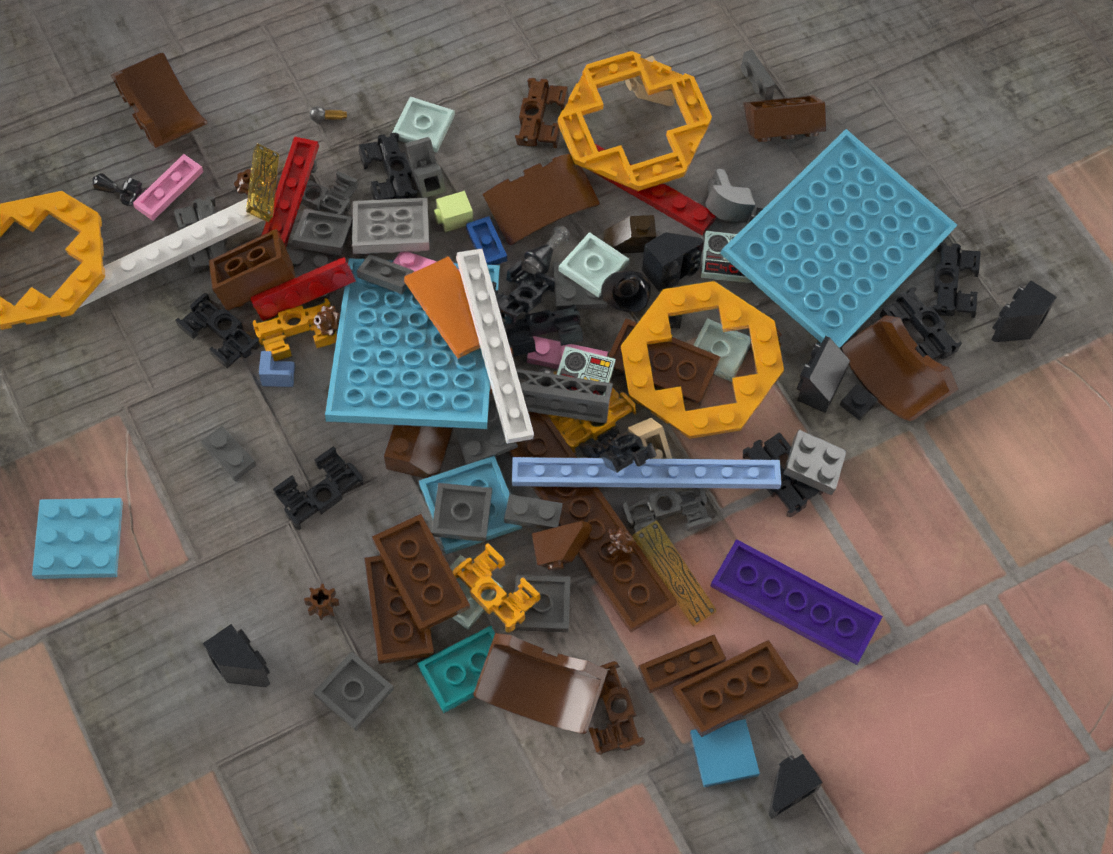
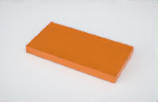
M449 256L404 276L405 284L457 359L481 348L460 271Z

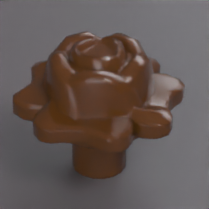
M246 169L244 172L238 173L237 180L234 182L237 192L248 196L260 192L256 187L258 181H260L258 185L264 183V179L261 176L259 177L260 172Z
M322 306L321 312H318L314 317V323L318 329H321L322 335H334L335 330L339 326L340 315L336 312L334 306Z
M608 529L611 544L606 549L611 555L614 556L618 551L634 552L632 548L634 538L626 529Z

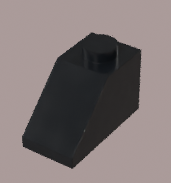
M804 754L797 758L791 755L779 763L780 768L775 777L768 814L771 819L818 791L823 782Z

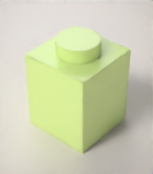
M465 191L436 199L437 209L434 210V216L437 224L442 223L445 232L465 227L467 223L473 222V210Z

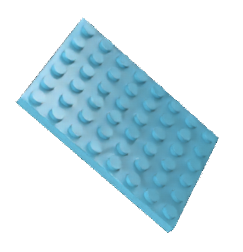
M845 129L721 250L720 254L820 343L827 336L840 348L922 264L938 245L946 239L956 228L957 224Z
M349 258L348 264L355 276L356 282L344 287L325 412L326 422L487 429L491 384L481 348L457 359L408 287L403 294L357 278V270L365 259ZM454 263L457 269H459L458 263ZM487 265L491 282L497 283L496 290H498L500 265Z

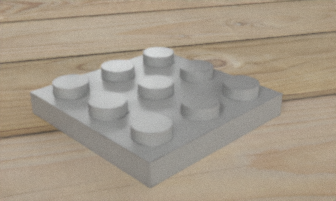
M427 198L353 201V254L420 252L429 250Z

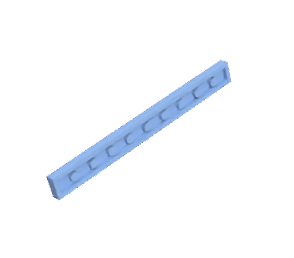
M513 457L512 486L780 489L781 487L780 460L648 459L641 466H636L635 461H633L634 463L618 473L607 468L602 458Z

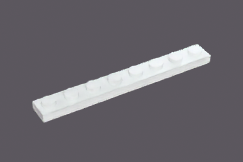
M252 197L105 265L104 280L80 307L263 221L259 210L253 206Z
M483 249L457 252V263L506 443L533 439L534 432Z

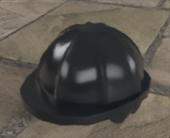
M620 271L612 273L604 280L601 294L604 301L617 310L639 312L648 304L651 285L647 278L639 272Z

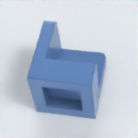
M261 351L259 377L262 386L293 387L294 362L274 361L271 351Z

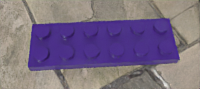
M737 539L710 585L713 589L855 665H858L883 617Z

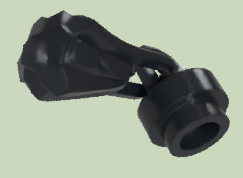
M99 173L92 178L94 190L108 193L118 192L121 194L120 201L126 206H132L143 190L141 188L143 183L130 177L127 181H124L122 185L123 190L119 189L116 183L103 173ZM128 190H129L130 192H133V195H132V198H131L130 201H126V200H125V197H126V196H127V197H130V196H131V195L128 193Z

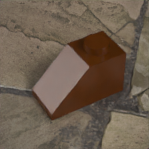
M579 521L532 533L537 565L548 568V571L563 569V564L573 562L591 533L592 524Z

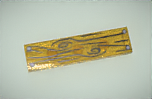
M257 143L253 149L246 212L269 222L273 217L279 153Z
M657 520L633 535L693 627L717 612Z

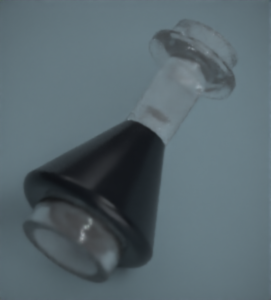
M561 225L552 229L553 237L545 245L525 252L523 265L528 272L535 276L536 272L548 273L554 249L561 242L567 243L569 241L570 233L565 227Z

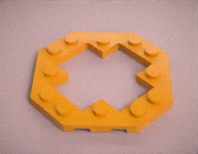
M633 51L587 64L578 84L576 83L568 99V103L558 117L559 128L574 163L637 191L684 177L712 120V115L695 78L686 73L682 75L672 71V67L655 60L651 62L643 59L640 54ZM640 76L648 96L668 89L672 90L687 125L667 131L666 137L673 150L672 153L630 165L622 145L598 152L583 115L603 110L604 104L597 90L598 88Z
M63 191L0 204V237L14 222L33 232L48 215H51L79 232L65 250L68 255L81 262L51 298H48L33 287L28 290L15 306L0 297L1 330L12 328V325L24 322L28 325L47 321L48 317L57 315L61 317L71 316L104 280L105 268L102 257L104 256L100 228L102 227V220L98 212Z
M715 281L663 289L621 345L629 398L646 407L652 414L681 431L680 433L689 439L741 431L751 415L768 395L770 389L784 373L775 321ZM719 309L723 332L749 329L757 374L732 378L736 403L685 411L681 386L655 391L647 345L672 341L669 316Z

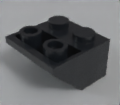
M665 232L645 244L642 272L659 292L665 288H672L680 279L685 276H692L699 270L704 241L698 237Z
M1030 280L1025 288L1020 286L1013 295V301L1010 305L1007 303L1000 311L999 318L992 327L995 333L991 340L994 342L1031 339L1045 321L1057 296Z
M827 336L824 337L821 344L816 343L810 356L811 359L808 364H805L800 375L801 379L796 390L800 391L797 401L824 413L827 412L850 362L833 340Z
M230 624L203 643L211 662L227 683L267 687L270 685L267 677L270 673L266 666L267 663L258 650L254 652L249 644L251 643L242 629L236 631L233 625Z

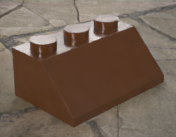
M814 95L743 102L749 133L758 142H768L772 140V137L781 136V139H793L797 134L814 137L818 136L819 132L826 131L825 102Z
M277 229L209 260L212 290L228 311L235 307L243 306L256 294L296 278L293 263Z
M394 425L384 454L386 469L421 478H428L439 474L454 427Z

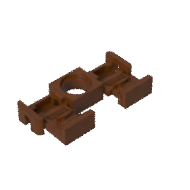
M529 78L527 82L530 89L528 98H523L519 115L521 129L519 135H515L516 143L521 146L534 147L537 146L538 140V142L553 143V148H557L561 132L558 123L545 125L543 117L546 105H550V103L551 105L557 103L558 106H561V111L564 110L569 95L568 87L554 85L549 87L547 79L536 81V78ZM532 108L539 110L538 113L533 116L526 114V112Z
M616 661L601 665L600 667L610 670L606 674L598 699L603 697L613 725L609 723L607 724L608 728L603 730L594 729L593 727L588 728L596 753L601 755L619 747L623 751L630 750L631 746L634 745L639 747L645 743V739L643 737L639 738L633 717L637 715L629 691L626 687H622L616 669L620 666ZM617 699H624L627 702V707L622 713H615L612 710L613 702ZM597 733H599L603 746H600Z

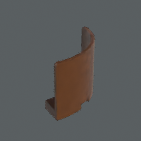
M158 53L111 74L124 103H128L136 112L132 114L133 119L140 130H144L147 140L153 147L157 148L208 124L207 120L196 110L184 92L164 53Z
M570 153L553 158L544 167L539 163L523 170L524 176L513 181L506 179L482 194L509 245H514L528 235L557 220L600 204L582 167L574 163Z
M884 316L840 347V350L850 360L849 366L867 391L877 398V401L886 409L904 420L913 421L959 390L949 367L936 362L928 355L922 357L915 350L918 345L906 330L900 317Z
M495 633L474 691V697L503 710L546 725L583 735L586 734L608 670L588 660L559 653L557 656L543 652L544 648L528 643L513 635Z

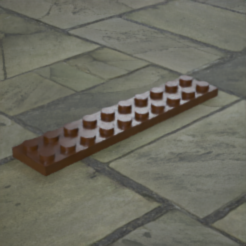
M528 411L534 432L533 439L516 442L518 447L508 451L512 459L513 457L577 458L549 416ZM531 486L541 500L562 503L559 526L579 521L592 524V531L579 550L578 556L630 633L677 605L676 599L635 540L632 544L633 553L618 551L613 556L607 551L606 548L611 544L608 529L618 530L619 528L626 529V527L598 487Z

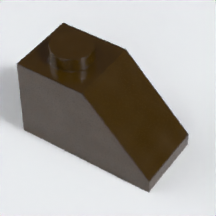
M654 215L628 216L603 230L604 242L621 254L644 253L645 244L656 238Z

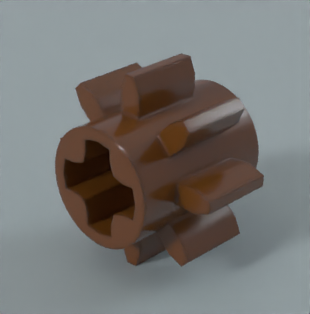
M321 584L320 588L315 590L309 588L311 595L304 598L305 605L310 606L308 608L309 615L312 616L316 613L320 620H323L324 616L327 615L334 616L333 607L340 606L339 599L334 598L336 595L335 589L327 590L324 584ZM321 599H326L323 601V605H318L321 603Z

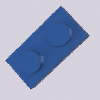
M489 216L466 224L467 233L475 250L483 249L487 265H497L507 261V254Z

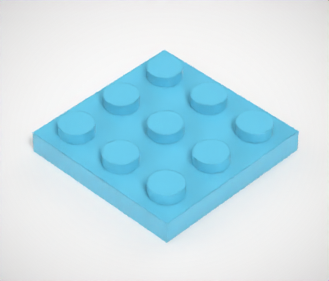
M495 456L419 480V485L432 520L434 518L438 483L492 488V498L486 541L522 529L520 525L504 523L510 493ZM439 537L445 554L482 542Z
M122 499L40 500L32 570L34 579L117 577L123 509Z

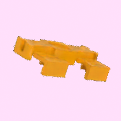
M325 298V303L311 308L303 309V306H298L279 312V317L265 322L256 323V320L253 321V327L260 344H264L266 351L272 352L274 361L292 356L289 345L284 343L286 337L309 330L315 332L313 338L316 348L336 343V330L334 335H322L321 329H318L314 323V317L318 312H321L322 306L330 307L328 299ZM291 318H299L301 320L296 325L287 324Z
M612 387L607 422L600 427L591 425L593 421L549 414L548 416L575 454V448L579 446V443H584L590 438L597 440L598 435L616 426L615 422L631 412L636 415V405L626 393L621 392L619 395Z
M487 543L485 545L486 550L473 560L474 563L471 558L465 559L453 570V574L456 579L459 578L470 589L471 597L489 615L493 612L505 624L506 632L510 633L515 629L517 622L521 624L525 620V612L540 600V593L524 578H521L520 585H518L519 590L513 594L510 592L507 597V593L491 578L493 576L491 572L496 568L501 569L505 566V559ZM489 556H491L498 563V565ZM523 588L532 596L531 598H530V596L523 590ZM491 589L497 594L493 600L486 601L481 597L483 591Z

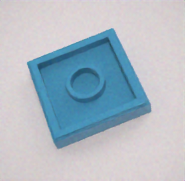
M746 719L731 722L703 737L699 735L696 729L690 731L703 787L759 776L760 772Z

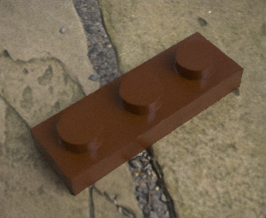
M715 634L645 662L639 665L638 670L649 693H652L725 662L726 657Z

